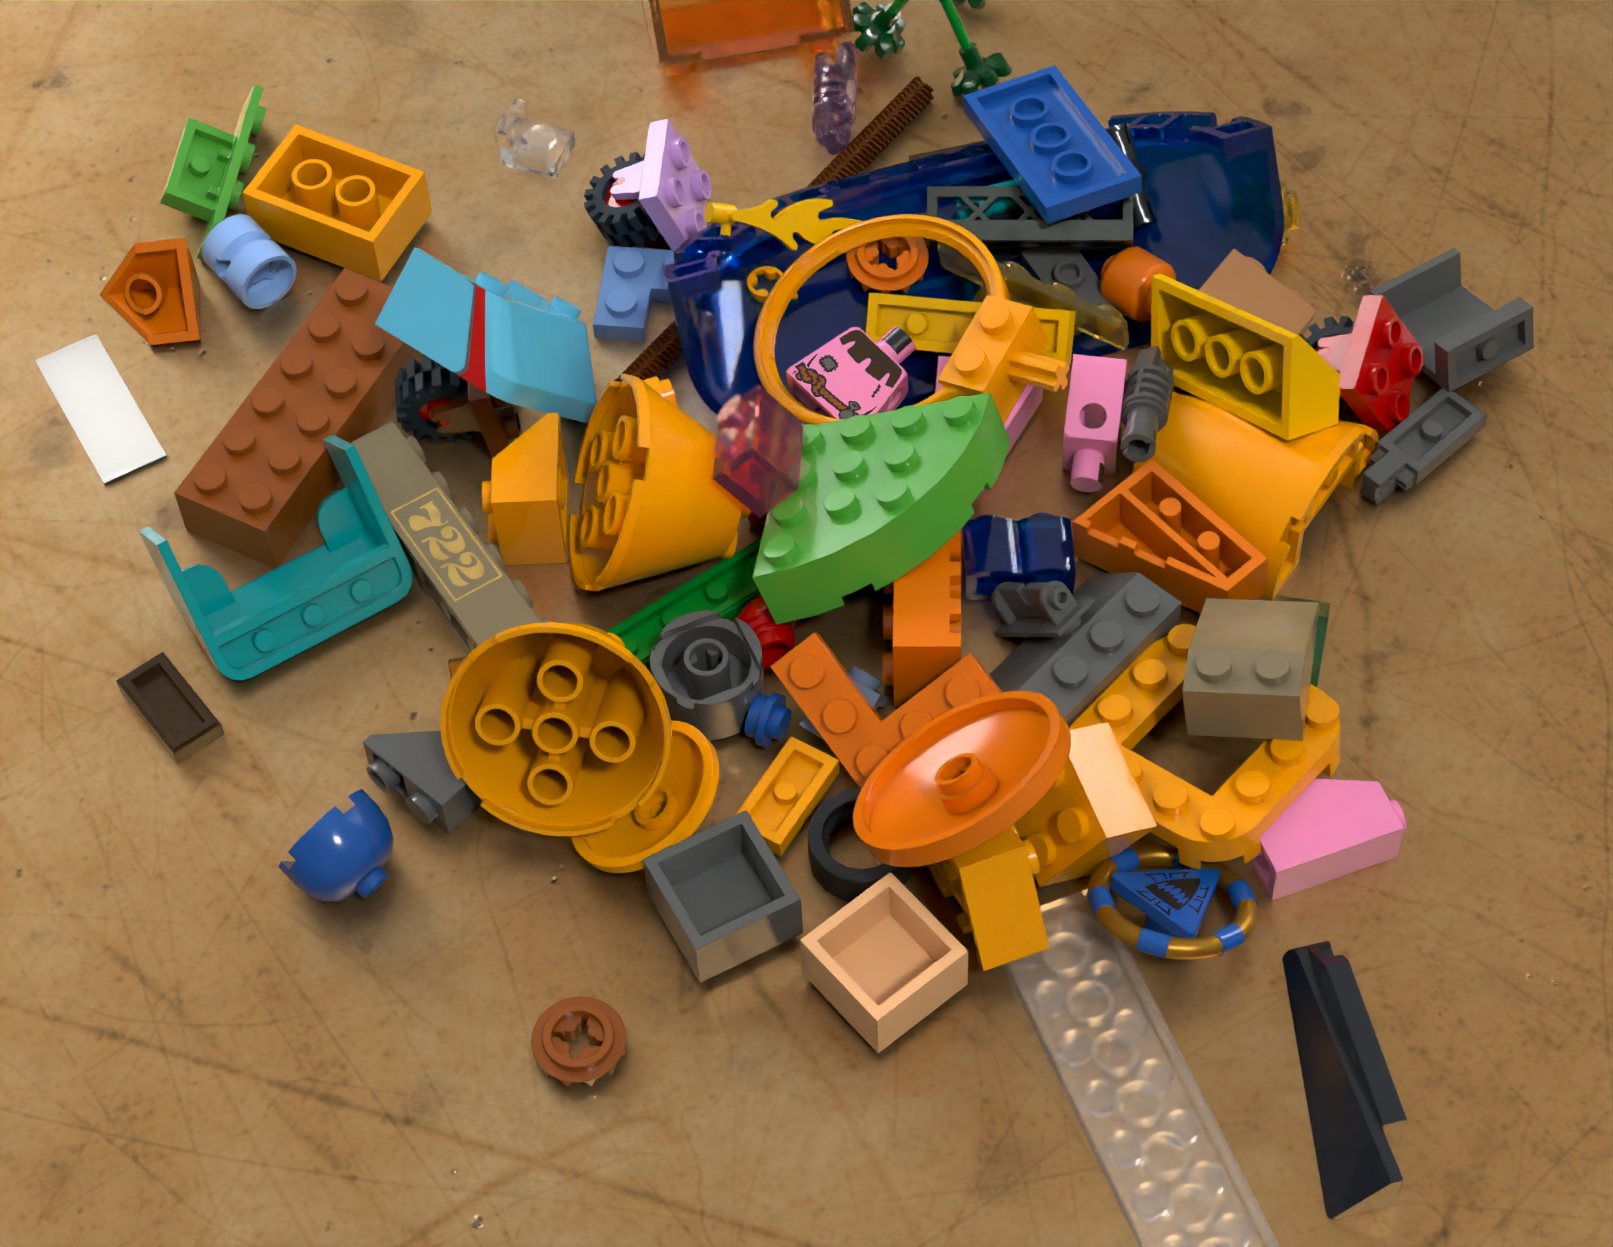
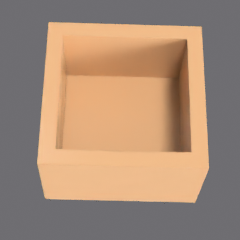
M891 872L800 939L802 973L877 1053H880L968 985V950Z

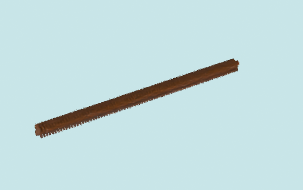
M919 76L914 77L788 206L799 201L815 198L834 201V198H837L838 194L842 193L841 190L844 191L850 185L849 183H852L853 179L857 178L856 175H860V171H864V168L868 167V164L876 159L875 156H879V152L881 153L887 147L886 145H889L890 141H893L894 137L896 138L902 132L901 130H904L905 126H908L913 121L912 119L916 118V115H919L924 110L923 108L931 103L930 100L934 99L931 94L934 91L932 87L923 83ZM762 231L622 374L633 375L641 380L655 376L662 377L661 373H666L665 369L670 368L669 364L673 365L674 361H677L678 357L682 356L681 352L685 353V348L689 349V344L693 345L695 343L693 340H698L697 336H702L701 332H706V328H710V324H714V320H718V316H721L722 312L726 311L725 308H729V304H733V300H737L736 282L747 283L750 268L756 269L773 264L772 260L775 261L777 259L776 256L779 257L781 255L780 252L783 253L785 251L784 248L787 249V247L772 235ZM793 233V239L796 240V237L799 236ZM621 374L614 381L622 382L623 380L620 379Z

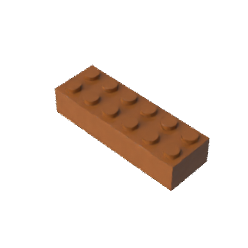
M344 268L174 492L187 531L276 569L314 517L322 500L330 495L341 479L323 439L334 435L351 443L378 429L396 404L395 378L398 379V371L401 367L407 369V362L413 358L422 363V355L424 354L375 325L393 287Z

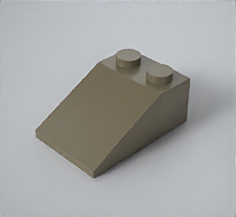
M1206 598L1189 645L1182 689L1187 735L1303 741L1318 624L1319 602Z

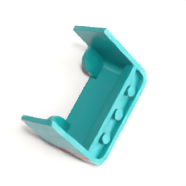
M334 435L324 438L323 441L345 487L323 499L317 509L316 524L325 544L231 592L224 578L217 570L203 564H194L181 569L168 541L149 526L139 531L175 606L212 664L220 673L232 680H246L278 665L399 602L407 595L411 588L413 579L411 566L355 445Z

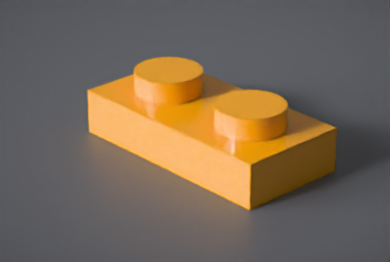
M791 736L735 815L747 810L770 850L782 856L839 774V760Z

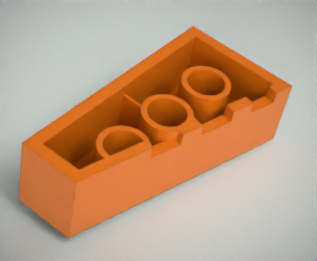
M961 530L931 557L896 581L884 586V594H894L893 606H883V639H893V652H883L882 675L883 686H894V707H901L961 660Z

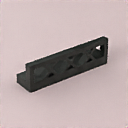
M927 186V216L938 217V200L960 199L973 214L966 220L947 221L953 222L974 234L988 250H1124L1125 248L1133 247V195L1120 199L1123 200V220H1093L1087 214L1090 211L1088 210L1074 215L1070 220H1059L1047 224L1035 214L1038 211L1033 205L1029 208L1022 201L1029 199L1019 186ZM971 200L986 201L978 208ZM998 200H1012L1024 212L1018 220H990L984 213ZM924 238L928 250H955L944 243Z

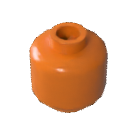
M1138 246L1128 247L1111 256L1104 263L1100 273L1101 296L1113 304L1116 311L1138 323L1151 321L1152 276L1162 274L1176 280V273L1171 264Z

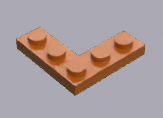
M812 633L770 666L859 788L864 786L881 761L916 730L936 717L964 703L1002 692L973 653H969L883 720L818 633Z

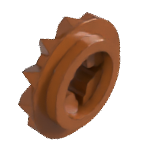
M591 997L567 998L550 1006L537 1020L531 1038L532 1052L545 1077L552 1076L560 1080L566 1087L571 1083L585 1082L592 1087L597 1078L606 1073L613 1075L616 1064L621 1056L625 1055V1026L619 1014L603 1001ZM586 1025L589 1043L594 1047H583L580 1055H576V1059H572L570 1044L565 1041L576 1040Z

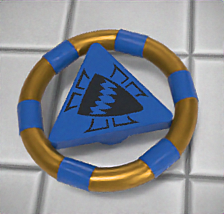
M1144 845L1126 848L1118 855L1112 856L1100 863L1094 870L1088 883L1087 900L1096 921L1107 932L1137 951L1165 959L1196 960L1221 956L1242 945L1252 933L1257 922L1258 903L1250 885L1243 877L1222 861H1201L1200 870L1188 867L1179 862L1178 848L1171 845ZM1146 866H1170L1179 869L1131 872ZM1220 885L1228 893L1236 911L1235 919L1231 924L1208 936L1196 937L1216 888ZM1109 888L1120 895L1127 903L1146 914L1144 928L1133 924L1117 911Z

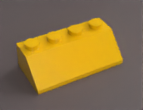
M1156 274L1152 276L1151 347L1158 346L1162 352V359L1166 361L1168 367H1172L1174 371V386L1288 441L1338 425L1340 374L1303 338L1165 275Z

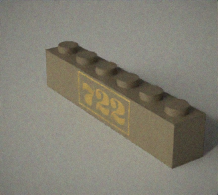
M391 421L351 442L358 451L408 559L413 577L468 654L485 640L507 629L532 623L551 622L547 617L538 619L532 610L533 602L522 582L518 579L513 582L510 581L504 572L506 571V566L497 548L491 542L486 545L482 543L477 536L479 535V530L473 516L465 506L457 509L451 500L453 496L447 481L438 470L433 473L429 471L425 465L426 457L414 436L411 435L405 438L396 424Z

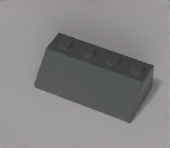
M1139 572L1092 574L1072 594L1074 598H1093L1095 601L1080 616V625L1073 632L1059 639H1054L1053 637L1026 638L989 674L1001 691H1030L1046 696L1056 705L1070 728L1073 722L1151 644L1168 636L1170 630L1180 623L1182 602Z

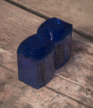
M1037 513L1015 521L988 514L968 520L962 528L961 555L965 598L975 601H991L993 590L1002 582L1024 583L1027 586L1032 582L1060 581L1066 585L1071 594L1074 593L1076 567L1071 519L1054 516L1050 513Z

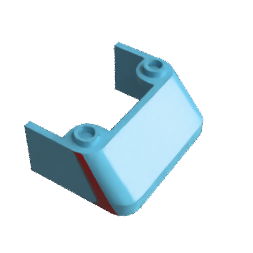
M414 247L375 325L484 392L505 402L545 413H559L561 417L588 423L597 403L586 323L578 318L582 311L580 308L557 296H554L550 302L512 279L507 285L482 271L479 272L476 279L461 274L423 250Z

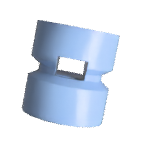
M238 214L226 218L211 230L203 243V260L221 280L227 283L232 292L246 306L251 309L266 308L281 300L290 290L297 274L296 263L275 241L270 240L271 237L254 219L249 215Z

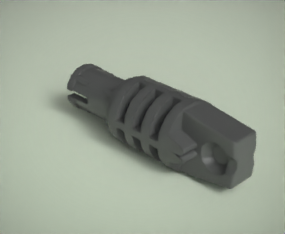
M1158 346L1139 350L1133 369L1128 373L1121 408V421L1125 425V431L1120 447L1121 450L1125 449L1123 455L1135 462H1145L1154 456L1157 432L1166 425L1174 386V371L1162 359V352Z

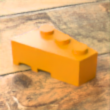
M1014 824L994 838L968 852L945 861L926 865L942 896L945 898L954 895L965 912L956 916L957 923L963 934L973 933L977 960L983 971L1050 949L1033 875L1040 873L1038 857L1030 840L1022 841L1019 838Z

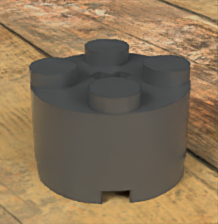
M703 610L682 615L665 626L660 633V640L656 644L654 651L652 649L650 667L651 674L666 700L671 720L685 722L694 726L708 740H719L744 730L746 717L754 698L760 693L765 694L762 648L756 633L746 622L736 617V622L719 617L718 612Z

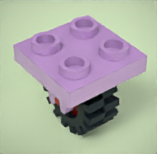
M669 119L650 122L646 152L641 158L638 152L630 153L629 161H625L623 156L615 158L616 166L611 169L607 164L600 169L603 176L601 178L593 176L589 182L593 189H586L584 197L587 202H584L585 209L603 237L613 246H616L618 243L621 247H630L631 241H633L636 247L644 246V238L649 236L652 241H655L660 237L657 232L659 231L671 250L700 252L702 238L707 233L704 214L707 200L712 195L710 178L705 170H700L691 156L687 140L684 137H679Z

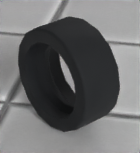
M862 788L839 792L824 801L812 816L807 835L808 857L813 876L825 891L844 901L854 900L890 872L903 885H905L914 872V867H895L884 863L866 869L851 868L835 861L830 856L829 840L836 831L846 825L853 824V811Z

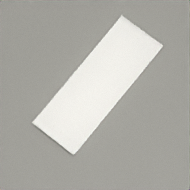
M97 334L35 360L103 483L167 455Z

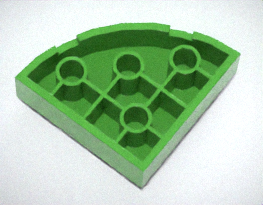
M991 393L958 396L947 401L920 406L910 405L898 410L871 415H855L848 419L816 425L806 424L787 430L752 577L776 625L816 616L845 605L842 599L843 596L856 592L871 583L876 591L896 581L931 557L964 527L975 513L971 504L983 489H992L1002 471L1010 445V438Z

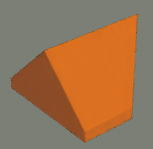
M187 238L134 243L99 295L148 342V345L200 340V282Z

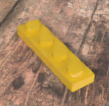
M869 293L866 334L877 343L894 326H897L911 338L916 350L953 353L982 302ZM1033 307L1050 343L1044 356L1071 364L1076 311Z

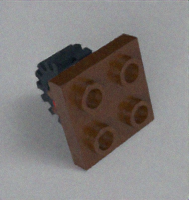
M422 355V363L413 358L407 362V369L401 367L397 373L398 379L395 378L397 421L401 423V428L406 433L413 430V436L419 440L425 435H429V442L438 443L439 437H447V443L456 442V435L461 434L466 440L473 437V431L482 432L490 454L494 458L511 444L514 438H518L522 434L520 418L515 406L512 407L511 403L484 392L426 355Z

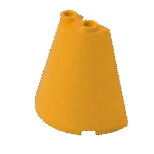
M1172 391L1168 420L1166 425L1157 432L1156 451L1152 458L1268 558L1266 593L1263 597L1272 601L1299 563L1305 529L1338 484L1350 489L1355 486L1369 466V458L1376 451L1377 442L1379 441L1378 433L1364 424L1338 420V425L1288 441L1199 397L1182 395ZM1149 460L1145 462H1135L1132 473L1138 470Z

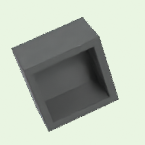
M747 810L642 859L647 893L699 983L803 933L801 899Z

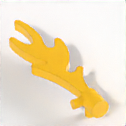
M820 198L794 203L780 211L773 218H771V212L778 206V202L773 199L747 209H737L734 204L708 202L704 214L706 222L721 224L720 235L730 236L731 226L735 221L767 232L790 250H797L798 248L796 241L793 239V233L806 242L815 245L831 235L835 230L862 222L842 217L820 220L818 218L819 212L833 206L832 200Z

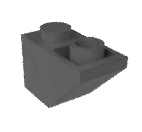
M440 731L370 735L363 742L369 763L366 770L372 781L387 793L394 790L406 800L410 811L424 824L429 825L433 821L450 835L480 807L482 800L469 788L462 778L457 780L445 756Z

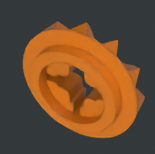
M921 237L880 239L847 251V264L851 279L856 278L862 284L865 292L872 288L884 294L900 289L907 293L910 286L916 281L922 282L929 263L928 248H926L925 241ZM878 248H880L882 253H886L889 258L897 257L896 270L889 268L885 263L879 264Z

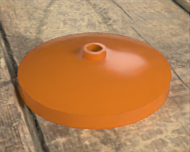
M1000 692L980 697L955 707L912 733L895 747L875 768L862 787L853 811L855 831L875 859L895 867L930 865L968 852L1009 828L1032 809L1048 792L1061 774L1068 759L1071 748L1070 728L1056 705L1046 696L1036 692Z

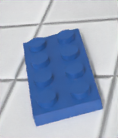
M1055 65L963 95L965 114L1047 224L1068 219L1076 214L1114 203L1120 199L1142 192V175Z

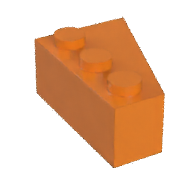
M1153 458L1072 521L1074 557L1110 573L1139 572L1181 601L1183 606L1200 614L1206 598L1258 600L1266 593L1268 558Z

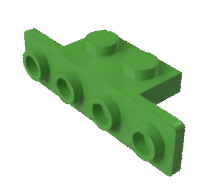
M257 85L253 86L241 110L234 135L188 118L178 144L160 203L207 221L197 258L203 260V243L208 234L218 223L226 219L225 215L228 208L232 210L236 208L244 187V182L237 180L238 172L245 173L248 169L255 150V145L249 143L248 139L250 134L254 136L258 134L266 113V108L259 106L264 88Z

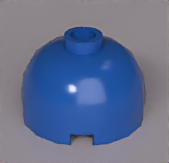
M363 789L348 796L355 806L344 814L336 806L333 807L293 845L288 853L296 861H281L279 864L280 870L309 897L323 902H340L357 892L365 899L376 891L389 877L383 867L393 853L394 837L387 817Z

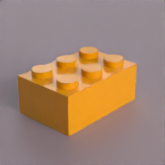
M297 124L289 131L242 193L248 215L271 237L270 240L382 282L432 213L424 171Z

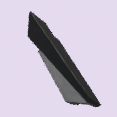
M1329 941L1290 949L1283 955L1282 960L1326 1215L1332 1220H1337L1396 1206L1403 1184V1177L1391 1147L1400 1146L1407 1118L1349 960L1343 955L1334 956Z

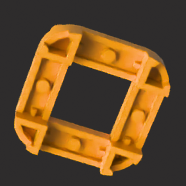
M1180 624L1173 627L1168 636L1151 644L1073 722L1070 730L1109 723L1157 825L1150 832L1178 848L1180 863L1200 870L1201 861L1221 862L1241 857L1242 862L1245 864L1261 852L1260 837L1321 772L1331 777L1336 771L1340 762L1339 752L1341 747L1340 708L1335 700L1310 684L1303 741L1266 739L1213 796L1207 794L1131 751L1183 697L1182 689L1188 650L1196 626Z

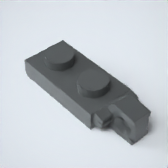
M1444 388L1440 389L1377 442L1376 451L1369 458L1368 464L1371 467L1362 475L1364 481L1360 494L1377 505L1391 495L1397 485L1405 491L1411 488L1413 484L1417 485L1485 427L1487 414L1454 391L1447 392Z

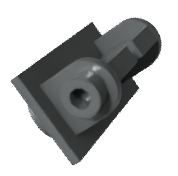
M1060 581L1032 582L1027 586L1024 583L1002 582L996 586L991 594V603L1004 621L994 634L996 637H1053L1054 639H1059L1067 636L1080 625V616L1095 601L1093 598H1074L1066 585Z

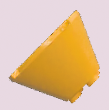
M621 374L620 379L623 380L622 382L611 380L602 391L588 422L574 475L573 484L582 485L583 489L579 515L569 514L568 551L573 578L576 584L585 590L600 591L716 558L731 559L737 546V528L740 517H747L751 513L755 499L754 485L745 483L746 457L744 454L738 453L640 378L628 374Z
M559 622L532 623L510 628L490 637L472 650L461 662L447 687L442 702L440 715L442 745L447 761L457 780L462 778L469 788L482 800L480 806L489 813L512 826L529 832L549 836H579L610 828L615 825L616 820L627 815L638 806L642 807L650 799L661 782L668 764L672 746V726L668 706L659 685L646 666L625 648L622 639L615 634L606 633L591 625Z

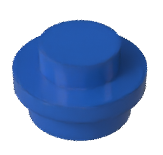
M773 692L770 696L760 693L754 698L746 717L744 731L745 735L755 738V743L758 746L767 748L774 739L780 741L785 736L791 720V709L785 707V696Z

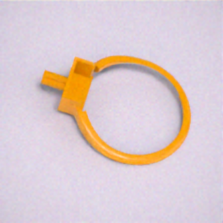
M900 214L865 220L843 228L816 243L795 260L777 280L763 303L754 331L753 350L757 374L762 386L775 404L789 416L805 424L816 425L842 420L826 417L806 408L788 392L782 383L775 362V340L783 313L793 296L806 280L837 256L855 247L880 239L921 237L944 243L965 256L984 279L988 295L985 297L937 379L939 384L944 386L935 394L914 406L947 401L958 396L991 393L1002 422L1005 424L1026 385L1057 392L1058 389L1064 390L1068 383L1066 374L1070 369L1069 364L1065 361L1044 356L1050 343L1033 307L1010 300V294L1004 277L987 247L965 228L953 222L926 215Z

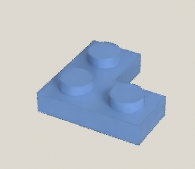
M608 246L593 321L594 337L645 341L652 301L691 304L706 289L710 266L709 253Z

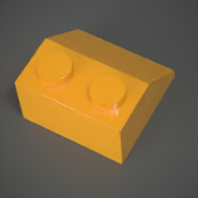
M547 413L492 458L491 481H482L483 512L488 513L489 543L491 542L493 545L499 544L500 554L505 566L567 563L569 476L559 413Z

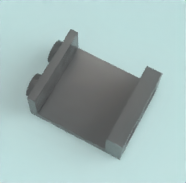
M1455 248L1370 291V295H1383L1423 348V366L1421 371L1447 392L1467 384L1534 348L1533 307L1519 297L1493 310L1461 285L1460 252Z

